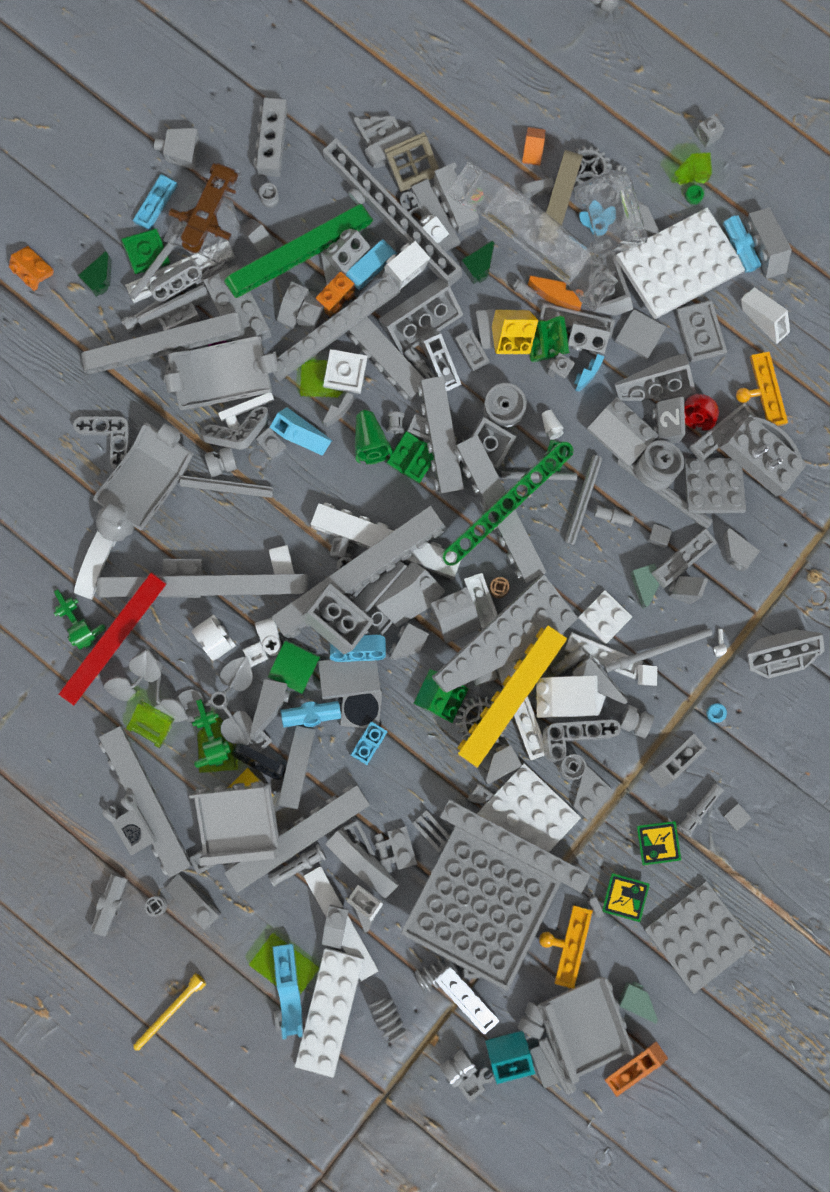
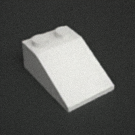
M597 676L540 678L536 683L537 718L598 715Z

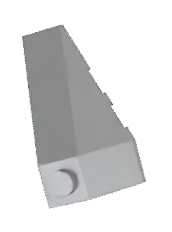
M609 239L592 245L589 295L596 312L616 316L633 310V305L619 263L615 258L616 254L611 240Z
M686 353L667 358L615 383L618 398L621 401H642L643 399L661 401V399L684 397L686 399L696 394Z

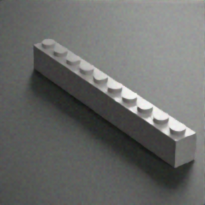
M337 138L322 150L325 160L352 188H356L362 194L365 202L405 244L409 243L411 245L414 241L419 244L430 257L427 263L428 268L438 278L451 287L462 277V268Z
M429 506L273 615L272 619L285 637L293 638L297 636L302 628L310 626L300 616L328 584L333 585L347 598L352 593H359L364 589L365 584L379 579L382 572L392 570L396 566L395 563L401 559L406 560L415 549H422L428 544V540L442 535L446 527L433 508Z

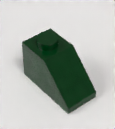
M493 240L462 259L461 267L473 284L476 282L481 283L488 278L495 244Z
M107 251L78 274L81 282L95 297L104 294L110 286L112 259Z

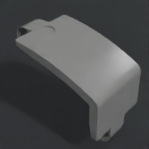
M255 336L190 351L169 353L168 359L171 373H166L164 378L168 393L176 392L179 409L187 410L271 393L272 388L268 373L279 371L276 352L264 354L261 337Z
M148 423L142 426L130 451L93 498L95 502L106 508L102 518L118 528L124 521H127L139 530L144 529L178 484L180 477L184 475L194 455L193 452L178 443L181 438L179 431L166 423L160 430H157Z

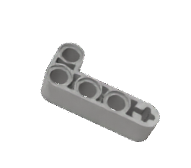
M616 720L551 724L543 730L545 758L550 762L560 761L566 756L565 742L613 738L619 735L621 726ZM588 726L594 728V735L588 733ZM570 727L575 729V737L569 734ZM609 727L612 728L613 731L611 732L608 730L602 732V729ZM551 728L557 731L556 738L550 735ZM553 748L559 751L557 758L552 755Z

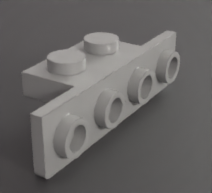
M201 285L138 316L137 320L144 332L159 324L162 325L164 331L192 324L200 320L195 306L211 298L205 286Z

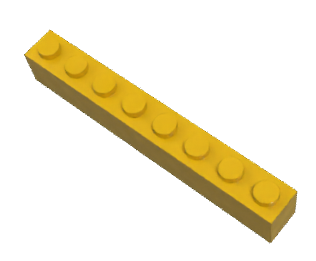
M549 625L545 629L541 627L535 636L538 640L534 645L532 643L529 644L524 652L527 654L524 660L519 659L513 667L516 671L512 677L508 675L502 683L505 686L501 692L496 691L491 699L493 702L491 707H485L480 714L482 720L478 725L476 723L473 724L468 731L471 734L468 740L463 739L457 747L459 750L458 755L476 768H478L567 640L566 637Z

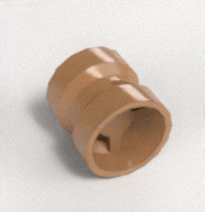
M503 577L495 578L489 587L490 594L495 598L505 597L509 591V582Z

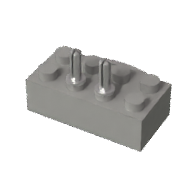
M748 415L740 420L719 447L775 496L785 493L807 465L802 460L795 443L781 428L765 419L753 417L752 415Z

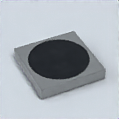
M382 691L343 697L340 726L367 728L370 722L379 726Z

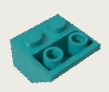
M523 1031L485 1040L496 1085L535 1074L531 1054Z

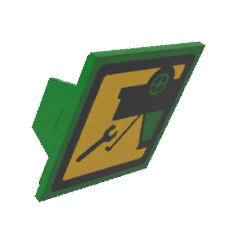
M676 821L637 826L642 865L681 861Z
M612 873L602 911L640 922L650 884Z

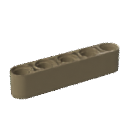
M568 150L564 152L538 238L540 241L554 245L557 243L582 161V154Z

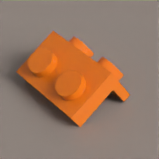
M29 246L11 255L9 268L33 291L38 289L40 282L53 275L54 270Z
M339 272L319 293L316 300L324 306V311L329 317L333 314L336 315L342 309V304L346 300H351L355 295V284L346 275Z

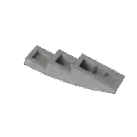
M296 726L279 806L298 809L315 729Z
M341 829L327 841L326 845L354 874L385 899L399 886L397 881L374 856L370 857L358 843L353 844Z

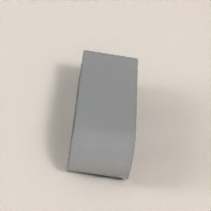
M406 127L372 144L365 150V154L374 169L380 168L388 164L384 149L416 135L411 127ZM407 152L395 156L394 159L396 160L406 155Z
M194 260L183 262L151 282L150 290L153 297L157 301L167 300L197 282L202 276L201 269ZM191 268L196 269L194 273L188 274ZM174 278H180L179 282L171 283ZM160 287L164 288L160 293L155 292Z

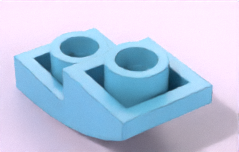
M597 354L595 360L591 359L588 367L589 370L584 368L582 374L578 373L574 384H577L575 391H581L591 382L605 356Z
M370 722L350 756L368 765L388 731Z

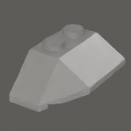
M795 629L760 638L747 652L749 670L768 679L804 670L819 654L821 655L824 652L823 634Z

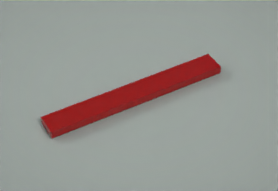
M153 572L149 574L58 695L73 706L78 702L167 585L165 581Z

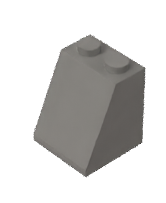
M467 587L431 603L430 610L446 644L481 628L475 604Z

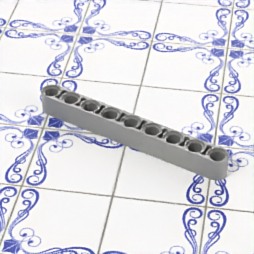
M231 313L85 351L81 354L84 372L86 374L99 373L161 357L169 353L180 352L241 336L244 332L240 314Z

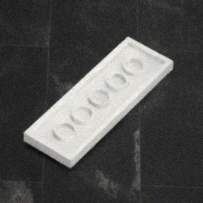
M325 948L295 1065L296 1068L334 1077L364 958Z

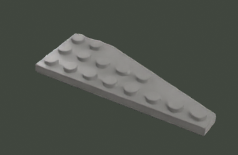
M541 574L432 678L443 692H449L526 656L525 650L530 643L534 645L538 640L535 636L541 627L545 629L549 625L562 634L578 617L547 577Z

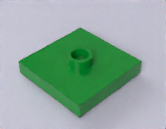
M157 228L121 239L134 275L146 272L164 249ZM168 256L160 267L170 264Z

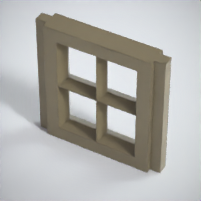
M425 132L384 149L400 192L408 190L424 180L434 178L435 171L439 169ZM422 145L426 154L413 160L410 150ZM407 152L410 162L397 167L394 157ZM427 158L431 168L418 173L415 163ZM412 165L415 175L402 180L399 170Z

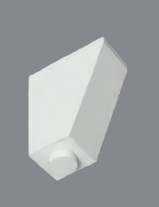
M755 287L750 292L744 294L741 299L742 310L774 343L778 344L790 333L788 310Z

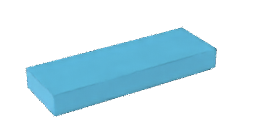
M160 174L135 215L133 222L147 230H151L176 189L177 182Z

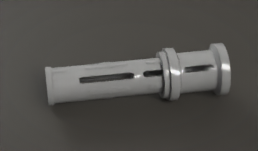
M714 783L692 811L687 812V817L680 825L676 826L677 829L690 838L692 831L697 825H701L703 816L724 790Z
M317 844L316 848L307 853L303 852L299 859L268 877L275 887L305 868L311 869L312 865L320 860H326L327 857L321 846Z

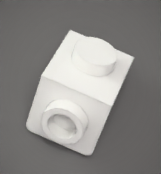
M426 215L420 220L419 225L437 243L449 234L437 216Z

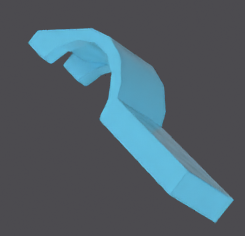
M294 945L273 947L282 1013V1039H287V1036L298 1034V1037H303L302 1008L297 982Z

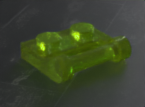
M141 700L137 704L126 729L130 732H136L153 742L154 746L160 749L175 719ZM139 722L160 734L159 737L137 725V723Z

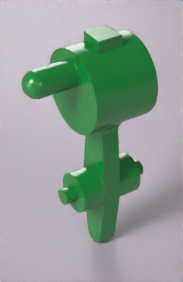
M55 590L54 594L60 604L55 607L54 615L63 617L67 614L73 624L72 627L67 629L69 633L68 640L80 650L84 647L86 649L93 646L92 642L97 640L96 636L106 630V626L101 624L92 630L85 619L78 622L72 611L78 607L77 603L79 601L77 598L73 600L70 597L65 600L60 590Z
M202 699L196 700L200 715L194 717L195 721L192 722L193 727L197 726L198 729L204 727L209 741L202 743L206 757L196 760L194 766L196 768L208 764L210 766L215 764L217 767L222 766L224 761L229 760L228 753L231 750L228 742H224L222 737H214L210 724L217 722L216 718L219 715L218 713L214 714L213 711L206 713Z

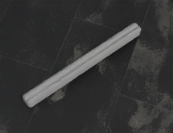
M618 459L617 464L639 480L636 475V464L633 463L628 468ZM670 488L663 490L652 489L703 528L707 529L712 524V519L704 513H688L687 501Z

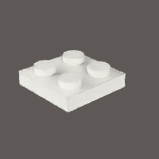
M330 349L323 384L324 388L361 394L368 357L366 355Z
M605 590L578 617L605 645L632 618Z

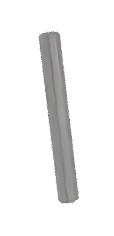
M593 455L565 538V542L574 545L602 462V457L598 455Z
M184 475L180 477L181 487L272 498L274 492L271 486Z

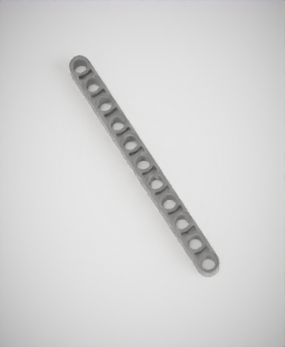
M308 574L161 576L159 578L165 581L167 585L158 597L305 594L308 592ZM147 577L97 578V597H133Z

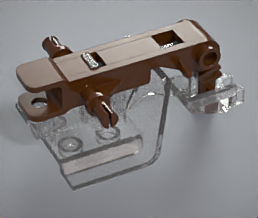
M213 163L210 169V178H201L207 182L205 188L197 186L180 203L178 210L170 209L169 216L174 217L164 241L183 247L191 254L202 255L211 259L212 262L224 266L241 230L233 201L228 198L236 194L242 175L240 169H232L228 164L225 166L221 163Z

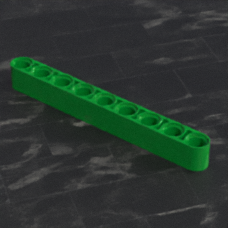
M359 204L230 274L225 278L224 283L234 298H239L328 249L331 244L336 243L341 238L340 235L345 230L353 229L358 232L363 230L373 222V218L364 205Z
M561 442L555 445L443 550L441 561L448 566L458 564L573 455V446L568 442ZM561 446H564L567 449V455L565 457L560 455L559 448ZM547 459H550L553 462V468L551 470L547 469L545 466V461ZM533 472H536L539 475V481L537 483H534L531 480V474ZM519 485L525 488V494L523 496H520L517 493V487ZM506 498L511 501L509 509H505L502 504ZM490 512L497 514V520L494 523L488 519ZM477 525L483 528V533L480 536L474 533V528ZM463 538L469 541L467 549H462L460 546V541ZM449 551L455 554V560L451 563L446 560V554Z

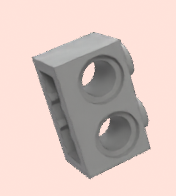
M347 229L342 232L341 238L336 243L331 244L327 249L328 251L324 254L338 272L344 274L370 248L360 233L353 229ZM354 239V245L351 247V241ZM341 252L342 257L338 260V255Z
M574 320L568 345L574 350L581 351L586 349L595 355L605 354L610 328ZM581 332L585 337L582 340H577L574 335ZM595 337H601L603 339V342L601 344H595L593 342V339Z

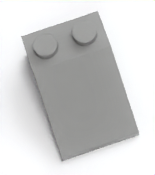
M412 561L377 601L375 606L396 627H399L430 608L431 603L437 601L445 590L424 568Z

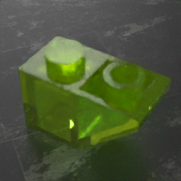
M692 153L675 171L672 183L686 184L688 182H696L701 184L709 181L712 175L711 153Z

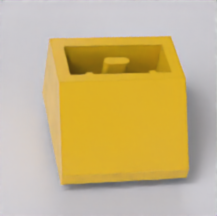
M495 310L492 323L495 353L530 354L538 319L529 310Z

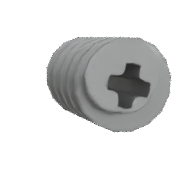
M444 958V963H442L438 959L437 967L430 963V970L424 966L423 974L418 970L415 971L417 981L424 995V988L431 992L432 984L439 988V984L433 977L448 964L458 974L453 962Z
M387 997L369 1005V1007H376L372 1015L379 1014L375 1022H382L378 1029H385L382 1037L389 1038L385 1043L394 1041L407 1032L406 1028H400L404 1024L403 1021H396L400 1014L394 1013L397 1010L395 1005L390 1006L394 1002L393 998Z

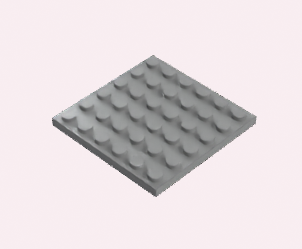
M455 826L400 934L508 991L561 882Z

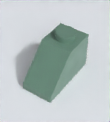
M655 563L633 570L630 573L642 609L650 605L659 586L658 581L651 574L657 569Z
M635 981L632 984L626 982L618 1000L619 1006L657 1024V1016L648 993L643 990L644 986Z

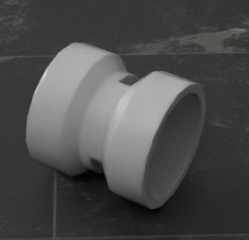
M265 183L260 187L259 194L262 204L268 208L275 207L279 202L277 187L272 183Z
M153 896L145 903V911L152 917L163 914L167 909V901L162 896Z

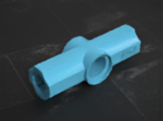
M739 216L730 217L723 222L730 238V243L739 256L745 273L752 272L761 266L754 250L753 238L749 233H746Z
M338 701L322 704L306 702L301 707L281 710L283 727L303 724L306 727H313L319 725L322 721L341 719V712Z

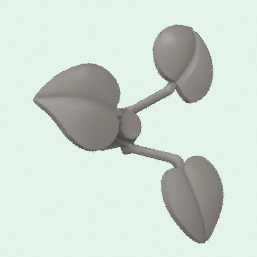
M148 649L133 657L129 662L130 670L135 675L140 676L133 684L130 685L129 680L123 677L111 678L104 684V689L116 699L131 701L136 696V691L133 688L143 678L147 682H154L156 680L157 705L153 708L155 714L168 722H181L189 717L184 707L178 701L170 698L160 700V676L163 665L154 658Z
M241 657L229 662L221 671L220 681L223 685L229 687L222 692H215L211 696V700L204 704V707L212 704L217 709H223L229 716L221 725L223 737L231 743L248 745L251 742L250 731L253 723L250 716L243 711H238L232 716L226 707L228 704L226 693L232 688L236 691H244L253 681V673L248 658ZM186 690L175 699L184 707L186 714L189 716L184 721L193 722L195 721L194 717L200 715L196 700L202 699L203 701V696L196 690Z

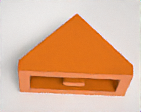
M527 127L522 163L540 166L546 130Z

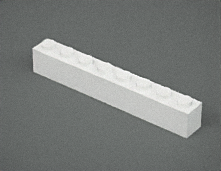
M329 503L318 504L311 522L313 529L335 537L348 538L349 542L368 549L394 532L388 529L386 524L380 522L377 524L371 523L367 517L360 516L358 518L352 516V512L345 509L341 511L334 509L335 506ZM435 542L428 543L422 549H415L411 552L412 555L409 558L400 560L409 564L413 561L425 570L454 580L460 562L453 566L445 565L441 561V553L444 549ZM449 551L446 554V560L449 563L453 562L455 554Z

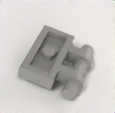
M406 826L388 831L389 839L385 841L382 833L374 835L376 840L375 847L379 850L381 857L380 864L388 873L393 872L391 864L395 862L398 870L417 864ZM391 845L394 857L389 858L386 846Z

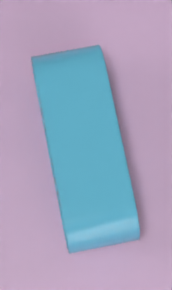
M381 240L346 273V276L360 290L384 269V266L387 264L386 261L392 255H397V252L385 240Z
M364 635L353 651L346 654L340 652L330 643V659L335 662L375 661L386 657V639L382 635Z

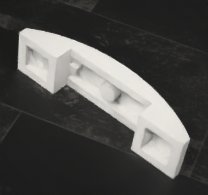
M98 531L85 556L74 589L75 594L91 600L97 589V578L100 577L110 550L116 543V541L106 540Z

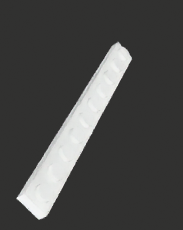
M480 573L464 579V582L475 604L480 626L484 629L498 614L484 576ZM515 661L496 669L501 683H503L508 675L512 677L516 671L513 669L516 664ZM527 696L515 713L514 719L529 760H533L545 754L543 737Z

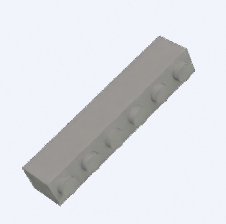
M368 317L347 331L350 335V341L355 346L358 344L362 348V354L366 355L368 359L371 358L373 360L374 367L380 373L384 372L387 376V381L390 385H395L400 390L398 392L403 399H408L412 402L419 396L417 385H420V381L424 378Z
M444 376L423 379L420 381V385H417L419 397L422 396L423 404H420L422 416H426L427 423H424L425 434H429L430 439L427 442L428 452L432 453L433 460L430 463L432 472L436 473L437 478L434 479L435 490H439V494L463 490L459 461L454 454L456 443Z

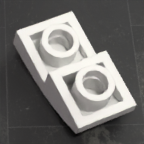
M288 545L269 549L275 575L295 574Z

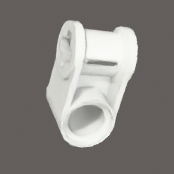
M272 618L256 622V630L264 651L271 656L278 655L282 644L276 623ZM271 642L277 644L274 646V650L268 648L271 646Z

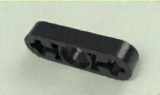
M236 744L232 751L234 758L273 779L281 780L286 772V768L282 764L244 744Z

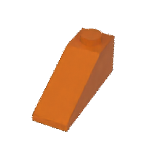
M655 1042L607 1077L605 1081L617 1097L660 1067L668 1057L658 1043Z

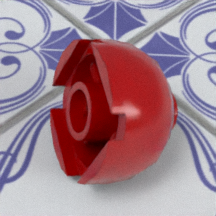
M694 394L686 399L684 402L685 424L693 429H696V426L702 428L701 431L711 430L715 426L719 415V408L715 400L705 394Z

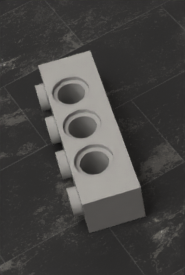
M264 98V104L260 105L262 122H258L260 139L256 140L258 157L254 158V168H257L258 175L280 177L288 109L285 99ZM271 118H275V119H276L274 122H269V121H268V120L271 119ZM270 135L275 136L273 139H267ZM266 153H272L270 157L264 156Z

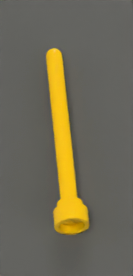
M195 973L190 978L189 986L133 1045L134 1050H140L194 991L197 992L205 987L207 983L199 974Z

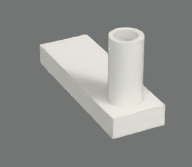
M267 393L221 411L218 414L222 422L226 421L228 428L238 429L240 425L236 416L273 402L274 398L272 393Z

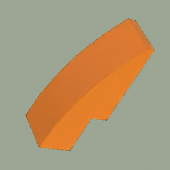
M535 276L529 277L528 286L537 291L536 294L558 307L580 311L584 293L565 290V282Z

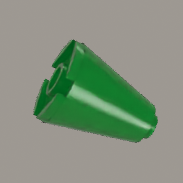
M362 410L356 415L355 460L360 464L361 461H365L366 465L383 462L387 459L386 456L388 454L392 455V447L375 414L369 410Z

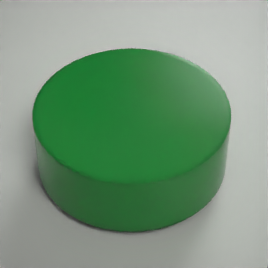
M699 185L689 186L685 193L686 201L692 205L699 204L704 197V190Z

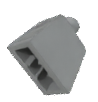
M196 128L168 129L165 139H155L154 148L155 150L163 151L167 162L194 169L199 143L198 130Z

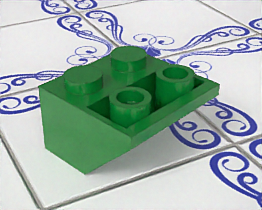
M430 669L413 704L453 723L469 689L462 685L449 692H443L432 678L437 671Z

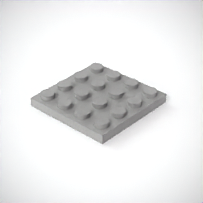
M704 881L644 928L645 932L693 994L755 946L707 881Z

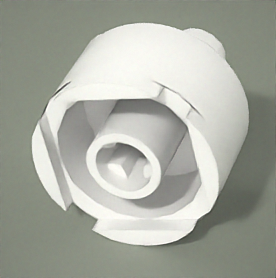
M214 614L192 630L197 641L200 642L204 651L213 661L236 646L225 627L219 625L221 623Z

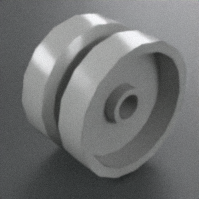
M502 383L495 385L489 390L485 398L483 410L485 418L504 430L514 428L521 422L526 410L525 394L519 387L513 384Z
M652 442L637 460L635 467L636 475L645 486L654 490H663L668 488L683 470L684 457L679 448L670 442Z

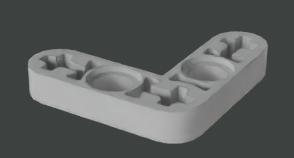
M266 407L255 408L238 429L207 425L201 430V435L206 443L234 449H245L270 420L268 409Z
M78 417L75 419L73 427L80 435H111L110 465L115 470L117 468L115 462H118V455H114V453L121 454L120 459L123 460L129 452L130 426L127 420L123 417ZM101 421L106 422L107 425L103 431H99L96 428L97 424ZM110 421H112V425H119V422H122L125 427H122L121 430L117 427H111ZM82 422L86 425H92L93 431H91L90 427H84L81 430L78 425H81ZM123 440L125 446L122 449H116V441Z

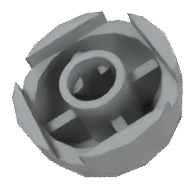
M105 507L99 510L96 517V526L103 538L113 542L122 541L129 534L133 533L135 528L133 525L124 521L118 528L102 518Z

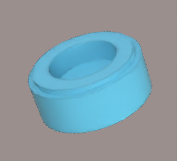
M715 703L707 708L706 715L711 722L719 723L725 720L727 710L722 704Z

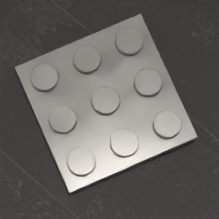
M698 458L684 459L688 513H745L743 471L737 462L732 458H706L702 462Z

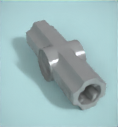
M111 874L105 892L98 901L97 913L90 929L91 932L107 936L113 918L117 915L122 903L121 897L128 881L125 877Z

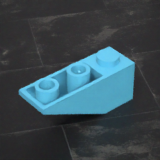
M288 407L278 412L269 427L284 439L322 456L332 442L329 437Z

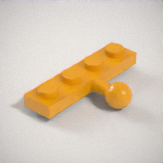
M770 351L751 355L750 361L758 388L753 390L740 388L736 392V399L741 403H746L751 397L760 396L766 420L777 426L786 425L788 420Z
M572 906L564 940L554 938L550 932L540 934L539 943L542 947L549 948L553 945L562 948L554 984L568 988L575 987L592 910Z

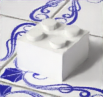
M416 241L411 245L409 243L404 245L400 250L401 253L397 256L395 254L392 255L384 266L385 270L382 276L386 278L389 275L399 290L419 275L430 260V257Z

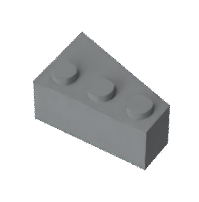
M453 162L435 171L434 187L432 188L436 196L440 197L442 201L441 206L444 212L448 213L453 229L456 228L459 234L478 225L479 216L470 196H467L462 186L464 185L463 179L459 180L455 173L457 166Z
M770 207L749 213L748 221L745 224L746 230L753 238L754 248L761 263L765 279L787 273L792 249Z

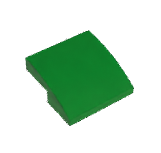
M557 316L547 321H538L530 352L531 362L555 358L559 353L562 355L568 354L569 346L565 318Z
M406 431L392 451V455L387 459L386 464L413 481L420 483L431 466L430 461L433 460L432 453L428 452L425 441H420Z
M285 640L268 678L286 683L287 687L302 694L317 666L320 656Z

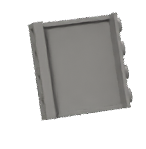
M263 781L251 783L250 786L239 783L232 785V788L220 785L214 787V790L202 787L195 789L196 792L189 795V799L195 798L204 855L199 858L200 866L275 859L281 854L270 783L263 784Z
M598 976L537 1005L564 1081L570 1084L579 1082L580 1076L625 1054L634 1055L632 1049L633 1042L627 1035L626 1023L619 1013V1004L613 996V987L607 978Z

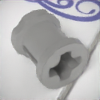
M395 411L389 412L388 417H390L387 432L403 434L402 420L405 414Z

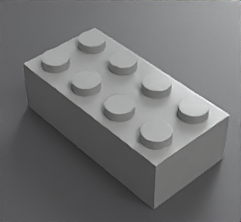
M238 265L203 280L220 316L231 313L240 314L244 333L241 336L231 338L232 341L260 336L261 341L271 337L270 330L251 291L239 298H234L224 283L226 277L239 270Z

